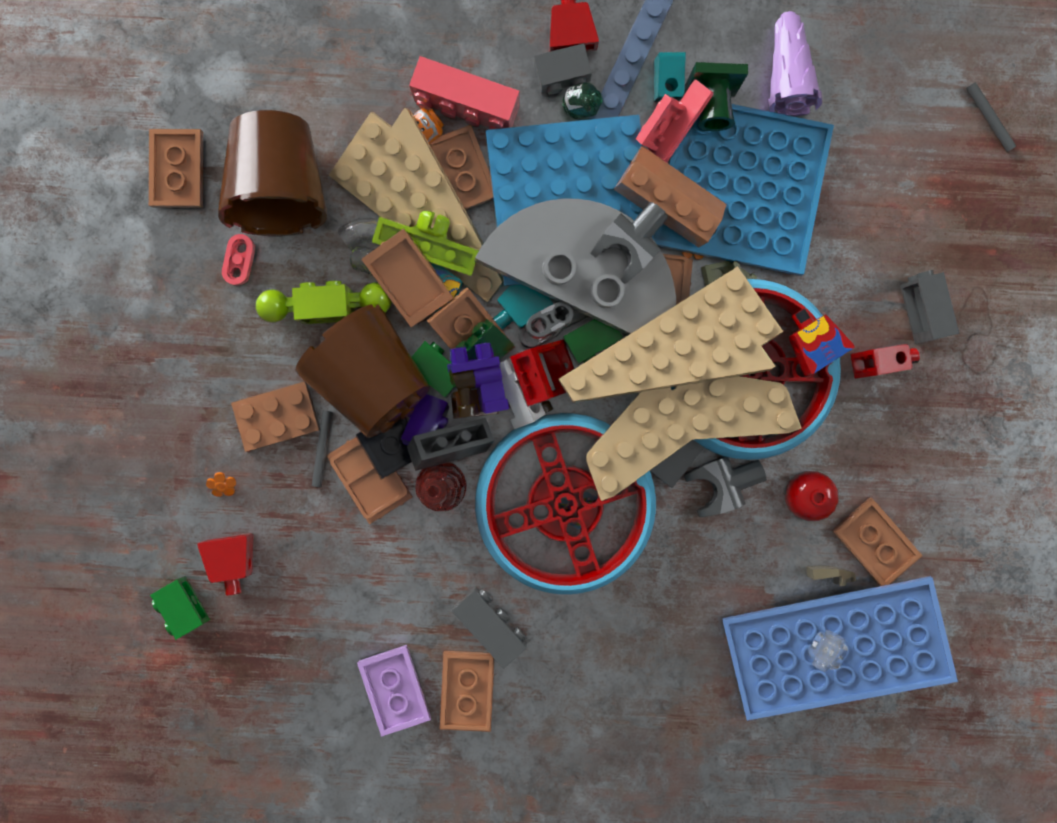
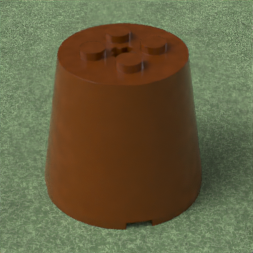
M259 110L241 114L231 121L218 207V218L222 224L229 228L234 227V225L241 227L242 233L252 235L288 236L303 233V228L309 226L317 229L326 222L327 209L309 124L304 119L288 112Z
M372 304L364 306L338 321L322 334L325 338L323 342L316 348L310 346L305 351L295 368L296 373L368 438L374 437L381 432H387L398 420L407 418L414 412V407L430 389L429 384L379 305L375 308Z

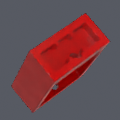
M564 339L530 348L510 356L528 406L566 393L559 379L574 370V366ZM541 354H543V357L545 359L547 368L549 370L551 379L555 387V390L553 391L550 387L548 378L546 376L544 367L539 356Z

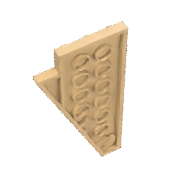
M404 108L393 126L389 125L376 113L370 112L329 176L380 217L414 227L422 211H431L435 213L431 228H433L437 215H443L450 222L447 231V238L449 240L480 250L484 243L426 137L419 128L411 110ZM477 262L472 276L444 267L462 280L466 286L486 302L492 299L504 283L500 273Z
M737 266L559 379V382L572 402L577 403L770 371L774 369L775 365L762 346L781 335L783 330Z

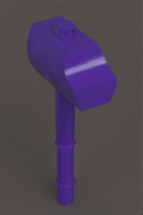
M426 394L414 407V412L408 416L410 419L401 437L403 444L408 446L413 436L446 428L449 418H446L449 410L448 402Z

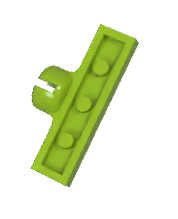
M422 211L414 227L379 217L372 243L380 245L402 229H405L429 262L472 276L476 264L475 257L479 250L447 238V231L450 225L447 217L437 215L433 228H431L435 213L431 211Z

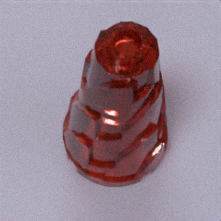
M451 462L422 469L416 479V495L428 509L438 512L452 510L463 500L467 491L465 475L456 464ZM434 486L438 488L439 493L435 490Z

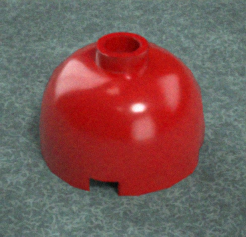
M803 471L796 474L788 482L785 502L795 517L805 521H820L828 518L835 511L839 502V492L836 484L827 475L818 471Z

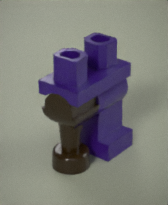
M490 343L474 345L477 359L468 360L466 347L450 349L451 364H447L450 382L457 388L461 405L457 407L458 417H469L479 414L478 405L472 403L471 389L477 388L481 412L487 414L509 409L508 399L505 397L499 357L494 356Z

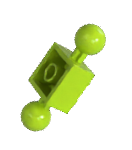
M327 281L326 286H316L313 282L300 283V288H292V297H286L282 292L274 289L262 292L256 300V311L260 318L271 323L283 320L288 313L294 312V320L304 325L337 323L354 312L355 308H362L371 304L374 308L379 305L385 313L390 309L392 301L378 282L369 283L363 287L361 292L355 293L346 284H342V281Z

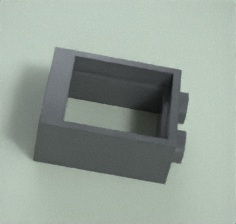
M933 270L918 273L915 276L908 277L909 282L900 285L915 344L960 334L944 272L934 274Z

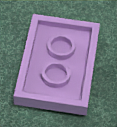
M407 645L357 662L381 737L431 720Z

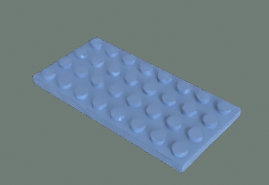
M931 576L722 618L747 721L958 682L934 581ZM819 645H827V652L822 651ZM831 649H834L838 652L837 658H834L831 655Z

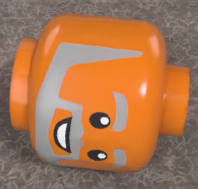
M421 108L413 115L429 144L442 136L443 129L441 127L444 124L432 108L429 111L426 108Z

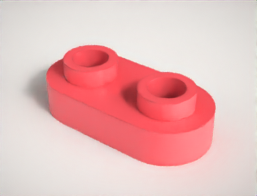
M236 234L229 239L222 267L224 280L234 286L243 285L248 281L255 254L253 240L244 234ZM242 244H245V252L240 253L239 247ZM240 269L241 275L235 278L234 271Z

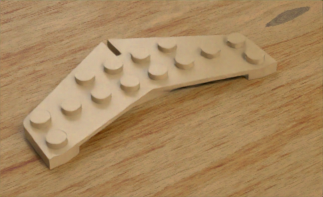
M735 376L674 386V390L668 387L640 392L586 455V462L600 500L603 501L614 497L691 440L783 434L802 429L787 388L778 382Z

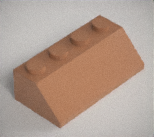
M643 146L640 147L614 188L615 191L643 210L650 202L660 206L668 216V219L663 224L698 248L709 242L722 221L727 205Z

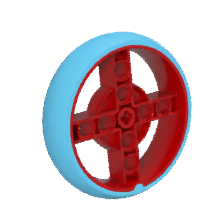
M747 279L763 303L766 301L774 304L792 316L806 308L813 321L823 316L807 298L787 286L766 280ZM771 340L763 345L762 348L771 361L780 367L779 375L775 377L770 371L753 373L750 376L749 374L741 375L740 377L778 382L783 385L785 382L816 383L813 397L804 413L798 419L802 429L791 433L776 434L763 439L762 435L734 438L695 439L694 441L719 455L745 460L769 458L795 448L808 439L822 425L835 402L840 383V357L813 375L800 377L795 370L797 364H799L798 359L786 357L780 345L775 340Z
M574 413L545 415L533 423L508 433L495 446L485 461L478 479L475 495V512L479 532L486 548L497 564L524 585L553 594H579L593 591L611 583L624 574L639 558L647 545L656 514L655 486L650 471L614 497L601 501L597 492L595 501L586 502L583 499L585 490L590 488L596 490L592 476L584 469L565 465L555 435L556 433H575L599 440L611 426L608 423L590 416ZM533 441L543 473L531 485L526 504L495 514V494L502 471L509 460L522 447ZM547 447H552L556 450L557 456L552 462H547L542 458V451ZM555 472L564 474L565 480L560 486H554L550 482V477ZM636 494V514L629 536L622 547L609 560L598 565L589 534L598 526L603 515L604 504ZM566 497L567 500L573 501V504L569 505V510L565 511L564 507L559 508L558 503H562L561 498ZM536 506H546L549 511L548 515L542 519L537 518L533 513ZM514 513H519L523 516L524 522L521 526L515 527L510 524L509 517ZM574 521L578 522L581 525L580 532L576 535L569 534L566 530L567 525ZM536 528L542 535L551 540L566 542L576 573L555 574L537 569L519 558L508 546L504 537ZM582 546L588 548L589 554L585 559L575 557V550Z

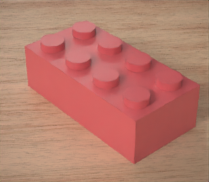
M419 56L409 84L414 101L417 102L416 104L419 107L426 108L427 110L435 108L440 110V113L446 117L455 118L457 116L465 119V122L469 125L471 124L475 127L483 125L489 127V130L513 127L520 107L519 90Z

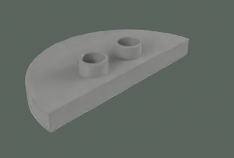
M556 199L527 207L500 224L490 234L475 257V262L551 299L565 302L572 309L626 335L633 333L676 306L673 278L661 250L644 269L626 284L620 280L625 274L624 271L627 267V258L623 251L617 248H610L601 252L596 258L590 254L602 234L620 213L631 223L634 221L617 209L590 200Z

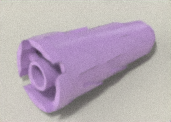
M788 11L782 13L775 23L771 89L768 102L770 112H775L776 109L779 114L797 117L809 114L810 106L815 105V111L822 105V91L819 90L815 66H813L809 44H807L804 23H801L799 15Z

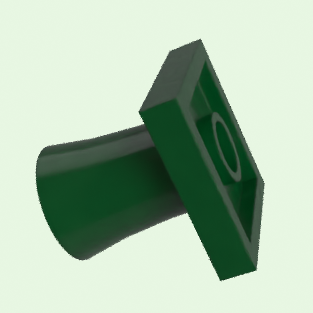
M695 63L685 84V93L694 80L699 81L713 92L712 98L700 114L699 128L706 131H723L735 125L731 97H735L748 76V64Z

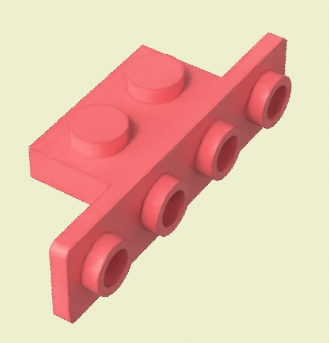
M694 80L680 102L665 94L646 124L642 127L636 140L648 147L649 151L667 163L712 98L713 92L699 81Z

